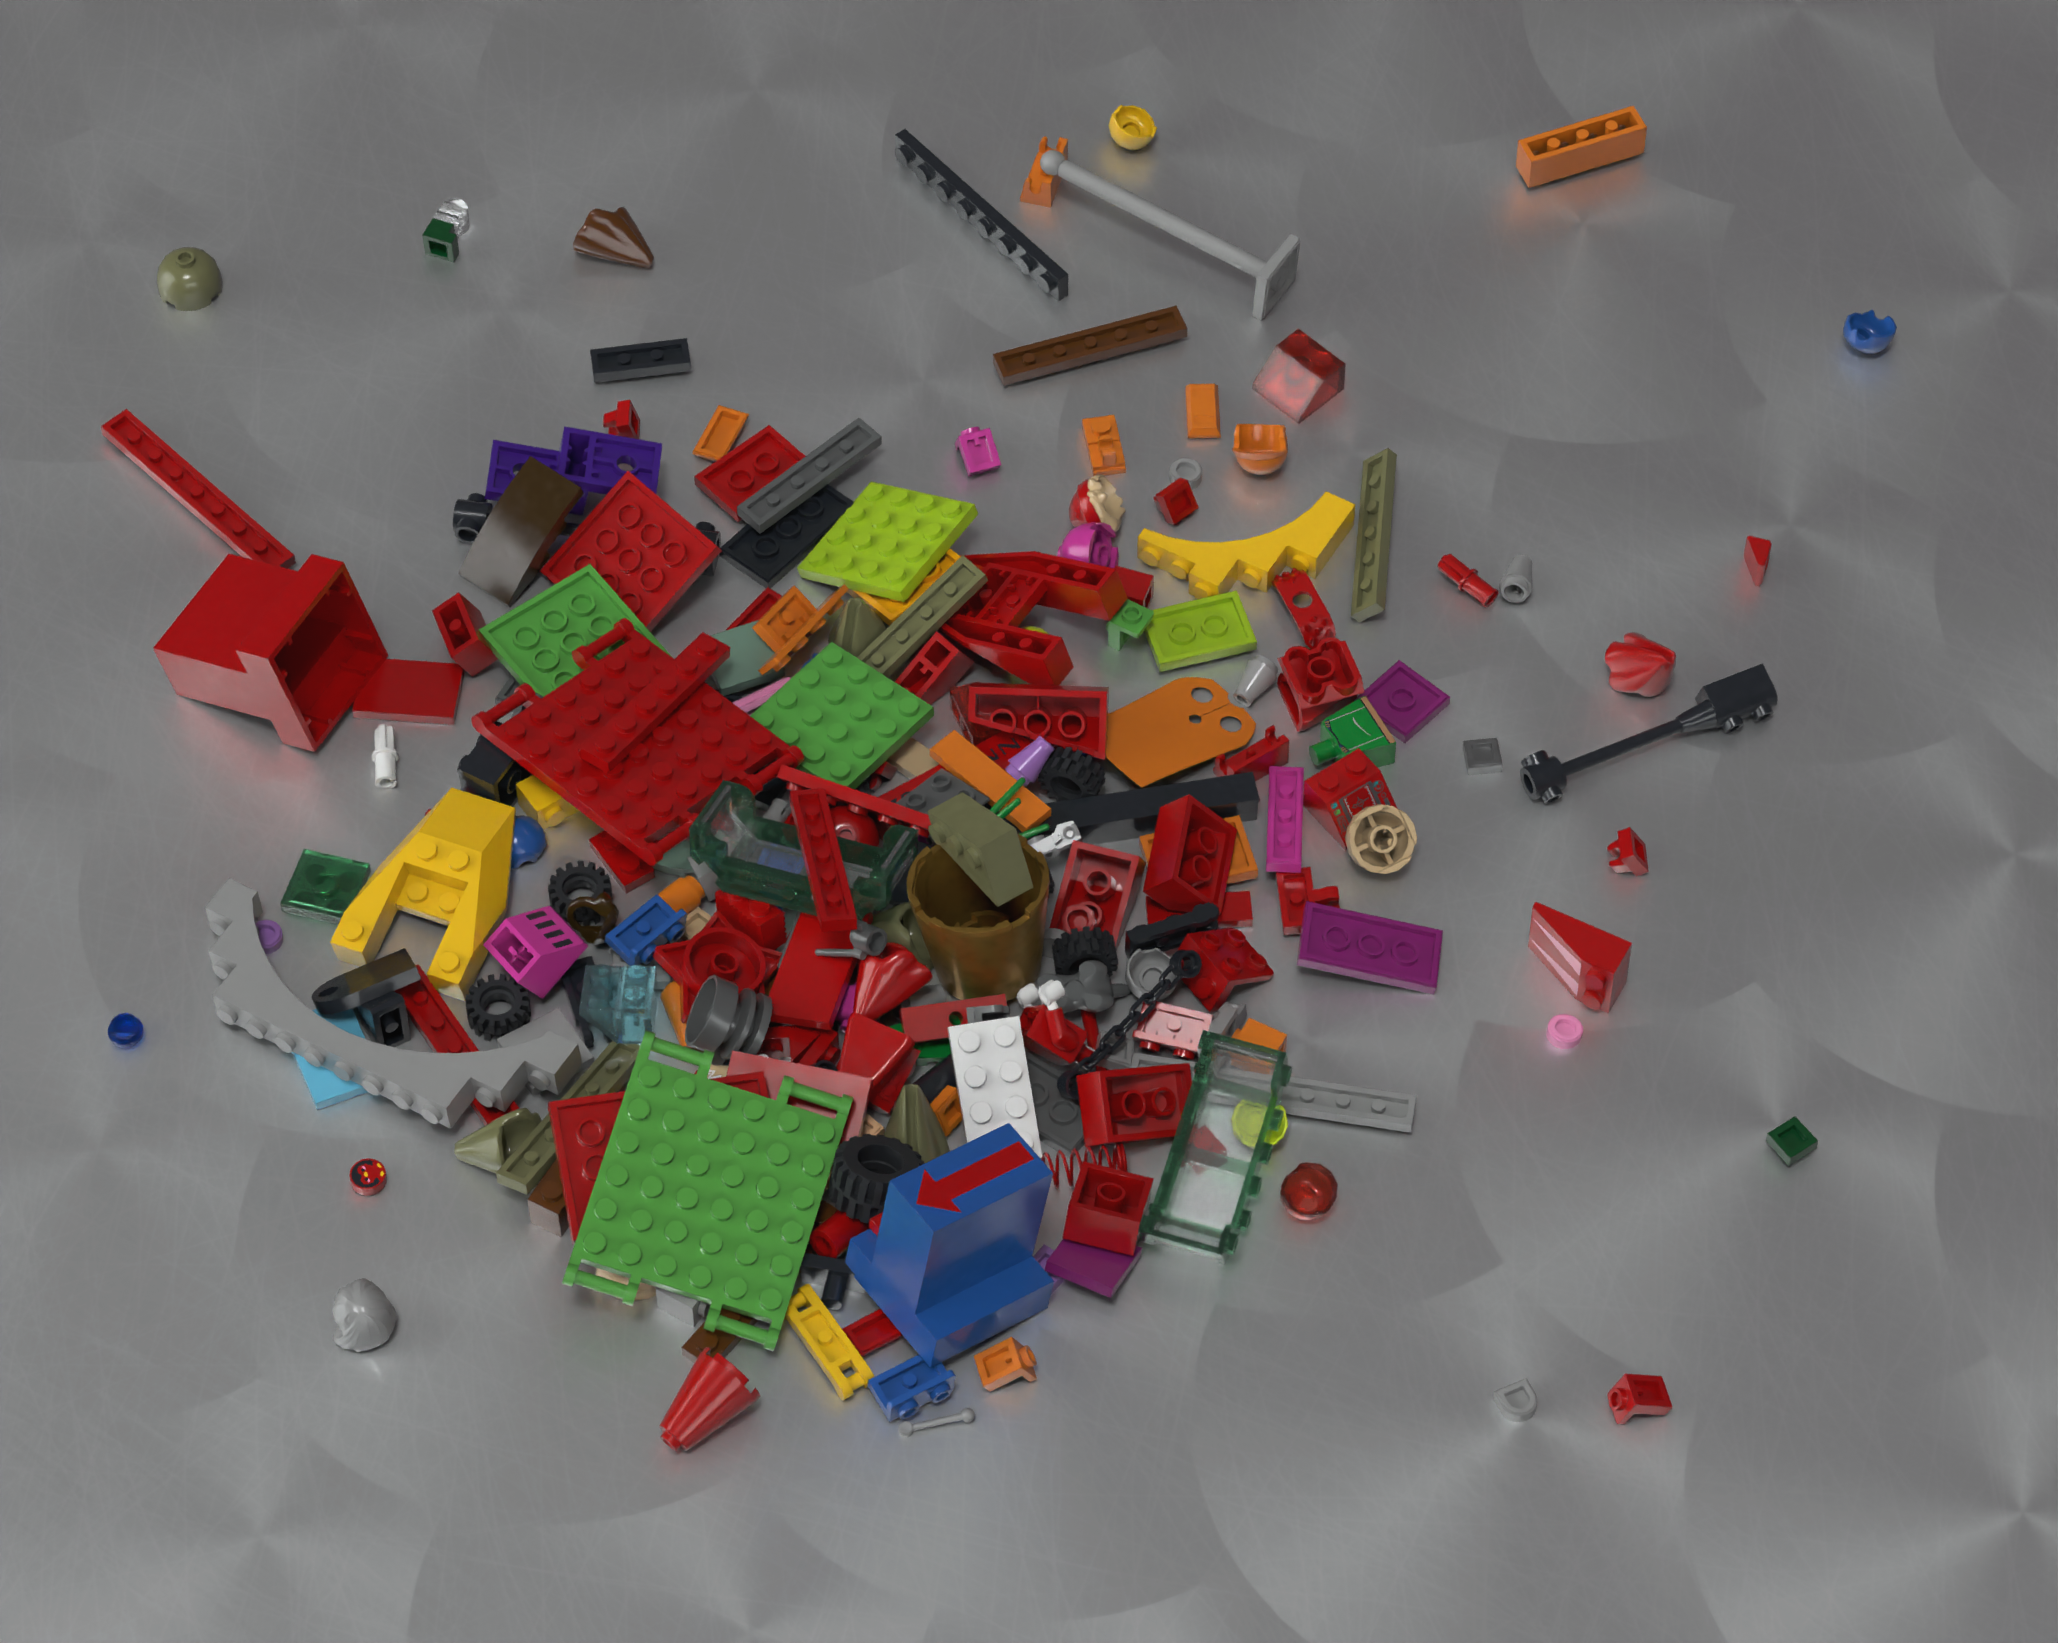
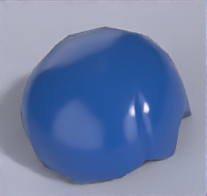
M1870 310L1863 314L1853 313L1848 315L1844 322L1843 335L1851 347L1864 354L1872 355L1888 347L1896 333L1897 326L1892 317L1887 316L1881 320L1875 316L1874 310Z
M515 816L511 860L512 869H518L526 861L536 862L538 856L541 855L546 847V832L535 819L529 816Z

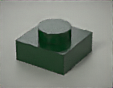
M1796 1116L1767 1133L1766 1142L1788 1166L1817 1149L1818 1140Z

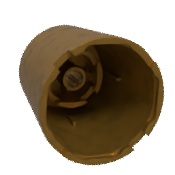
M1019 834V841L1033 888L999 907L992 902L938 844L931 849L926 846L917 855L909 869L907 876L909 902L937 977L944 989L960 1000L1000 994L1006 995V1001L1017 997V993L1021 988L1034 983L1040 973L1050 883L1049 868L1042 852H1037L1028 844L1027 838Z

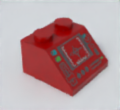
M1359 748L1304 781L1303 806L1344 850H1347L1345 842L1347 827L1353 816L1365 807L1377 804L1397 808L1381 771Z

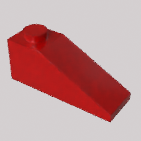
M936 631L895 680V683L931 705L957 684L974 661Z

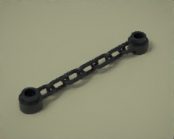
M1193 950L1176 951L1170 958L1169 967L1161 974L1159 983L1149 993H1144L1131 1006L1129 1015L1119 1025H1114L1102 1037L1099 1047L1089 1057L1083 1058L1073 1070H1067L1060 1075L1057 1080V1088L1063 1097L1079 1099L1076 1076L1085 1074L1079 1070L1084 1066L1086 1069H1090L1088 1073L1095 1072L1096 1065L1106 1055L1112 1054L1124 1042L1126 1033L1152 1012L1156 1006V1001L1165 991L1173 989L1182 978H1194L1199 974L1202 961L1197 952ZM1182 959H1183V961H1184V966H1183V968H1181V961H1182ZM1171 971L1177 976L1172 982L1169 979H1165ZM1143 1001L1145 1004H1150L1142 1014L1139 1011H1135ZM1113 1033L1115 1036H1121L1112 1047L1111 1044L1105 1043ZM1071 1079V1081H1072V1086H1071V1088H1070V1090H1069L1068 1084H1069V1080Z

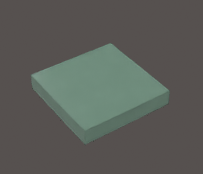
M759 620L710 635L731 647L730 657L711 674L720 694L723 696L785 677L784 667L778 672H775L772 668L763 676L758 671L775 653L752 629Z

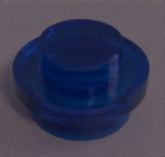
M129 1013L115 1016L108 1027L109 1040L115 1046L122 1048L136 1045L144 1034L142 1022Z

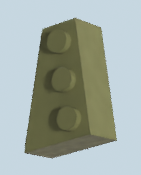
M963 792L927 811L931 823L928 829L934 842L940 845L997 907L1033 888L1015 827Z

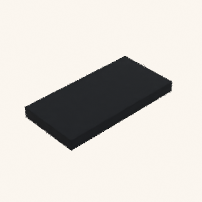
M827 484L761 534L749 524L744 526L720 548L722 551L719 553V557L763 587L771 589L808 556L845 511L854 504V501Z

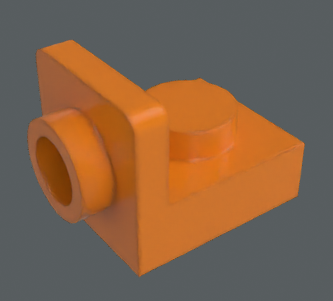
M1013 1337L974 1355L983 1387L989 1392L1021 1376L1029 1382L1037 1379L1033 1367L1037 1365L1034 1353L1028 1345L1023 1346Z

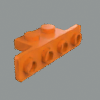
M845 584L842 585L816 609L795 585L791 587L752 627L775 652L758 670L759 673L763 676L772 668L775 672L783 668L791 660L788 653L791 650L793 653H796L809 641L805 635L808 632L814 634L826 623L827 620L823 616L826 613L831 616L844 604L841 597L849 588Z

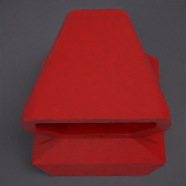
M1332 637L1325 638L1318 643L1317 648L1309 650L1306 647L1294 646L1285 652L1284 657L1277 658L1283 671L1278 676L1277 687L1298 732L1318 724L1354 702L1358 694L1364 693L1361 674L1346 641H1340Z
M852 1012L847 1022L841 1057L836 1067L839 1072L872 1078L873 1085L868 1108L882 1114H889L891 1109L895 1107L907 1078L915 1071L916 1060L921 1051L914 1048L915 1043L910 1036Z

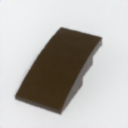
M530 456L489 514L458 574L510 608L551 557L547 550L567 526L564 520L565 517L584 495L581 487Z

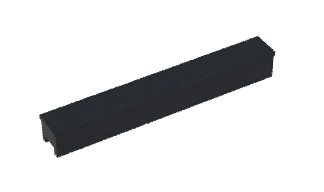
M1253 772L1045 803L1051 808V816L1039 826L1049 824L1050 828L1028 838L1027 841L1039 835H1044L1046 838L1054 833L1058 824L1072 820L1076 824L1084 843L1096 845L1139 838V836L1155 833L1160 807L1188 794L1221 818L1240 815L1242 822L1257 820L1260 798ZM1006 818L1003 819V820H1005L1007 823H1009L1010 825H1012L1013 827L1016 828L1017 834L1022 833L1021 830H1019L1016 826H1014V825H1013L1010 821H1008Z

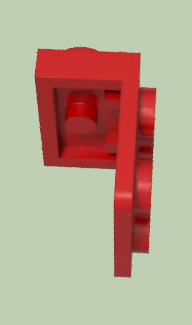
M1235 928L1188 933L1178 950H1193L1201 958L1202 967L1199 974L1194 978H1182L1181 980L1209 1012L1218 1011L1235 985L1267 981L1274 974L1266 959L1258 954L1246 940L1245 935ZM1183 959L1181 961V968L1184 966Z

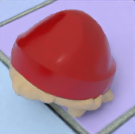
M1095 475L1078 485L1069 506V519L1074 527L1084 523L1095 522L1109 524L1114 532L1119 530V526L1122 523L1121 518L1126 510L1120 507L1123 499L1116 495L1115 487L1104 475Z

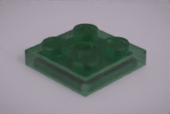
M304 849L281 900L282 912L339 924L345 910L367 883L371 873L370 864Z

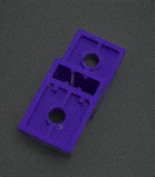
M565 426L559 451L493 440L484 499L498 501L515 477L514 472L519 471L530 456L581 487L584 495L569 514L583 516L588 492L607 495L627 472L621 470L618 467L619 464L630 465L634 470L629 472L657 494L662 443Z

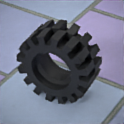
M1057 747L1050 754L1042 768L1038 782H1041L1040 787L1042 790H1048L1046 794L1050 798L1053 796L1057 798L1056 802L1097 796L1106 779L1104 777V770H1100L1101 765L1098 762L1092 763L1093 757L1090 755L1082 756L1083 751L1077 749L1076 752H1073L1071 747H1066L1065 750L1062 747Z
M577 861V867H573L572 863L569 862L566 864V871L559 867L556 870V876H551L550 884H548L550 906L567 923L566 911L572 901L567 895L571 891L578 888H586L594 892L591 896L592 898H596L600 893L606 892L613 899L610 877L608 874L605 875V870L601 866L596 870L595 863L589 862L588 867H584V861ZM579 907L574 911V919L577 923L583 922V926L590 925V920H593L595 925L601 922L600 914L592 908Z
M1089 926L1083 927V931H1078L1077 928L1071 929L1072 934L1069 935L1067 932L1061 934V939H1055L1054 945H1052V954L1057 975H1074L1079 972V965L1089 960H1097L1107 966L1109 977L1113 975L1112 971L1118 969L1114 937L1107 930L1101 932V928L1095 927L1093 931H1090Z
M494 974L488 975V982L485 983L483 978L477 980L478 988L472 985L469 988L470 995L466 994L465 1005L471 1030L474 1029L478 1037L484 1033L486 1041L491 1042L492 1036H496L497 1042L498 1038L530 1022L531 1007L528 991H526L525 987L518 984L513 977L507 981L506 974H500L499 980L494 979ZM504 1001L512 1005L509 1011L499 1015L489 1014L485 1011V1008L493 1002Z

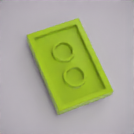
M1237 590L1152 610L1154 617L1144 630L1159 672L1257 650V640Z

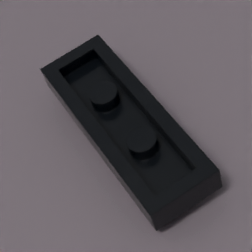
M687 338L590 350L594 383L691 371Z

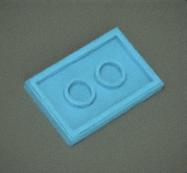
M316 1009L312 1010L318 1016L338 1028L365 1039L353 1009L334 1014H320ZM292 1052L317 1110L368 1092L363 1086L351 1080L344 1081L336 1076L333 1071L322 1066L315 1067L307 1062L304 1057Z

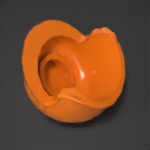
M1237 424L1232 451L1238 464L1247 472L1260 476L1268 475L1278 470L1284 464L1288 453L1285 425Z

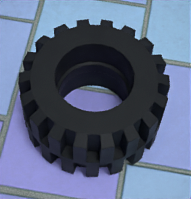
M862 1134V1137H851L849 1141H843L836 1150L828 1188L829 1198L832 1203L836 1204V1208L840 1212H846V1216L852 1219H859L860 1222L868 1224L870 1218L883 1212L889 1181L925 1164L921 1160L922 1156L917 1151H912V1146L907 1143H901L899 1139L894 1137L888 1138L880 1134L877 1136Z

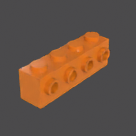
M1630 106L1518 140L1516 168L1528 188L1640 155L1644 153L1647 126L1635 107Z

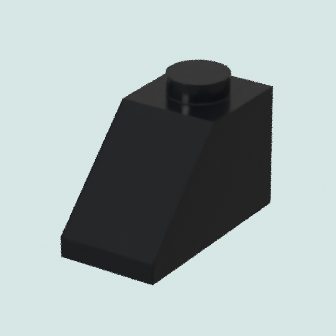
M392 991L358 1006L361 1025L372 1042L397 1047L411 1040L406 1005L402 995Z

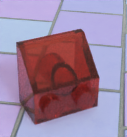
M1298 328L1275 346L1253 382L1252 389L1296 423L1300 424L1344 390L1346 363Z

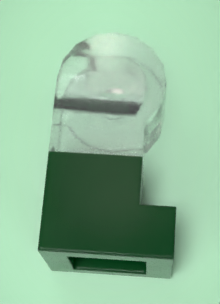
M452 198L441 204L422 234L426 255L455 262L459 255L458 239L470 227L468 207L463 200Z

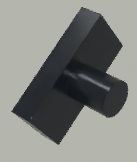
M804 1253L801 1263L802 1282L824 1286L821 1301L827 1309H841L846 1290L867 1293L854 1278L855 1274L847 1266L845 1260Z

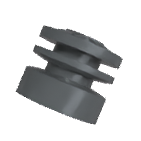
M716 975L709 976L701 986L692 1004L685 1029L686 1044L701 1051L706 1049L714 1052L719 1047V1055L725 1060L731 1058L732 1050L756 1055L770 1024L773 1009L771 997L764 993L756 994L751 988H745L738 994V986L735 982Z

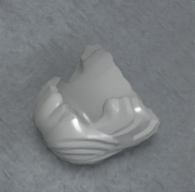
M365 1278L355 1280L351 1284H347L346 1287L340 1288L338 1294L334 1297L335 1303L333 1307V1319L338 1325L333 1334V1341L336 1345L341 1346L343 1349H353L361 1352L371 1350L385 1343L393 1331L397 1316L395 1308L386 1298L384 1292L373 1282Z

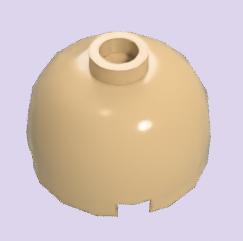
M1377 804L1365 807L1353 816L1347 827L1345 842L1349 855L1358 866L1368 872L1388 874L1400 870L1409 863L1412 857L1411 854L1414 851V845L1417 843V834L1414 823L1405 812L1394 806Z

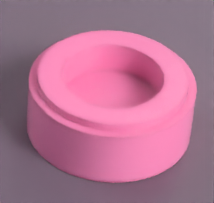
M1559 1014L1549 1021L1546 1036L1553 1046L1560 1049H1570L1577 1046L1581 1041L1583 1026L1576 1017L1568 1014Z

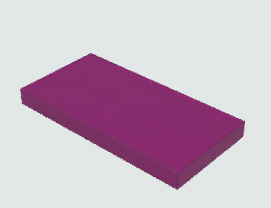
M1306 901L1303 911L1297 965L1434 995L1437 988L1443 930Z

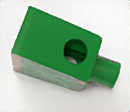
M1366 696L1357 699L1325 718L1321 722V742L1309 746V754L1315 765H1320L1329 760L1335 763L1358 748L1377 767L1395 763L1396 741Z

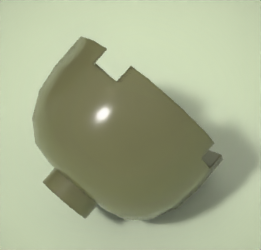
M182 247L173 250L164 257L158 267L157 287L164 303L167 304L168 301L170 304L175 305V309L180 311H196L209 306L212 303L211 299L217 292L218 296L222 292V277L215 259L208 253L195 247Z

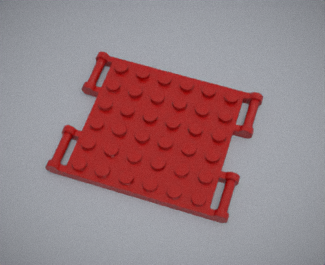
M626 618L616 622L612 630L589 645H581L572 651L574 662L584 671L543 698L538 697L529 684L523 683L514 690V694L487 712L480 711L471 719L473 727L477 732L651 866L663 860V855L691 835L697 836L706 829L703 818L696 813L734 786H737L750 797H754L763 790V786L777 777L781 764L796 768L805 760L803 752L799 747L795 745L789 746L705 682L691 693L609 773L581 759L580 748L674 660V658L636 631L633 624ZM619 640L625 642V644L599 661L594 658ZM523 705L526 707V709L499 727L494 724L519 706ZM776 757L779 758V759H777L776 761H774L773 763H771L770 765H768L766 768H764L763 770H761L760 772H758L757 774H755V775L753 774L754 772H756L757 770H759L760 768H762L763 766H765L766 764H768L770 761H772V760L775 759ZM677 825L680 826V827H678L677 829H675L673 832H671L670 834H668L667 836H665L664 838H662L661 840H659L657 843H653L654 841H656L658 838H660L661 836H663L664 834H666L667 832H669L670 830H672V829H673L674 827H676Z

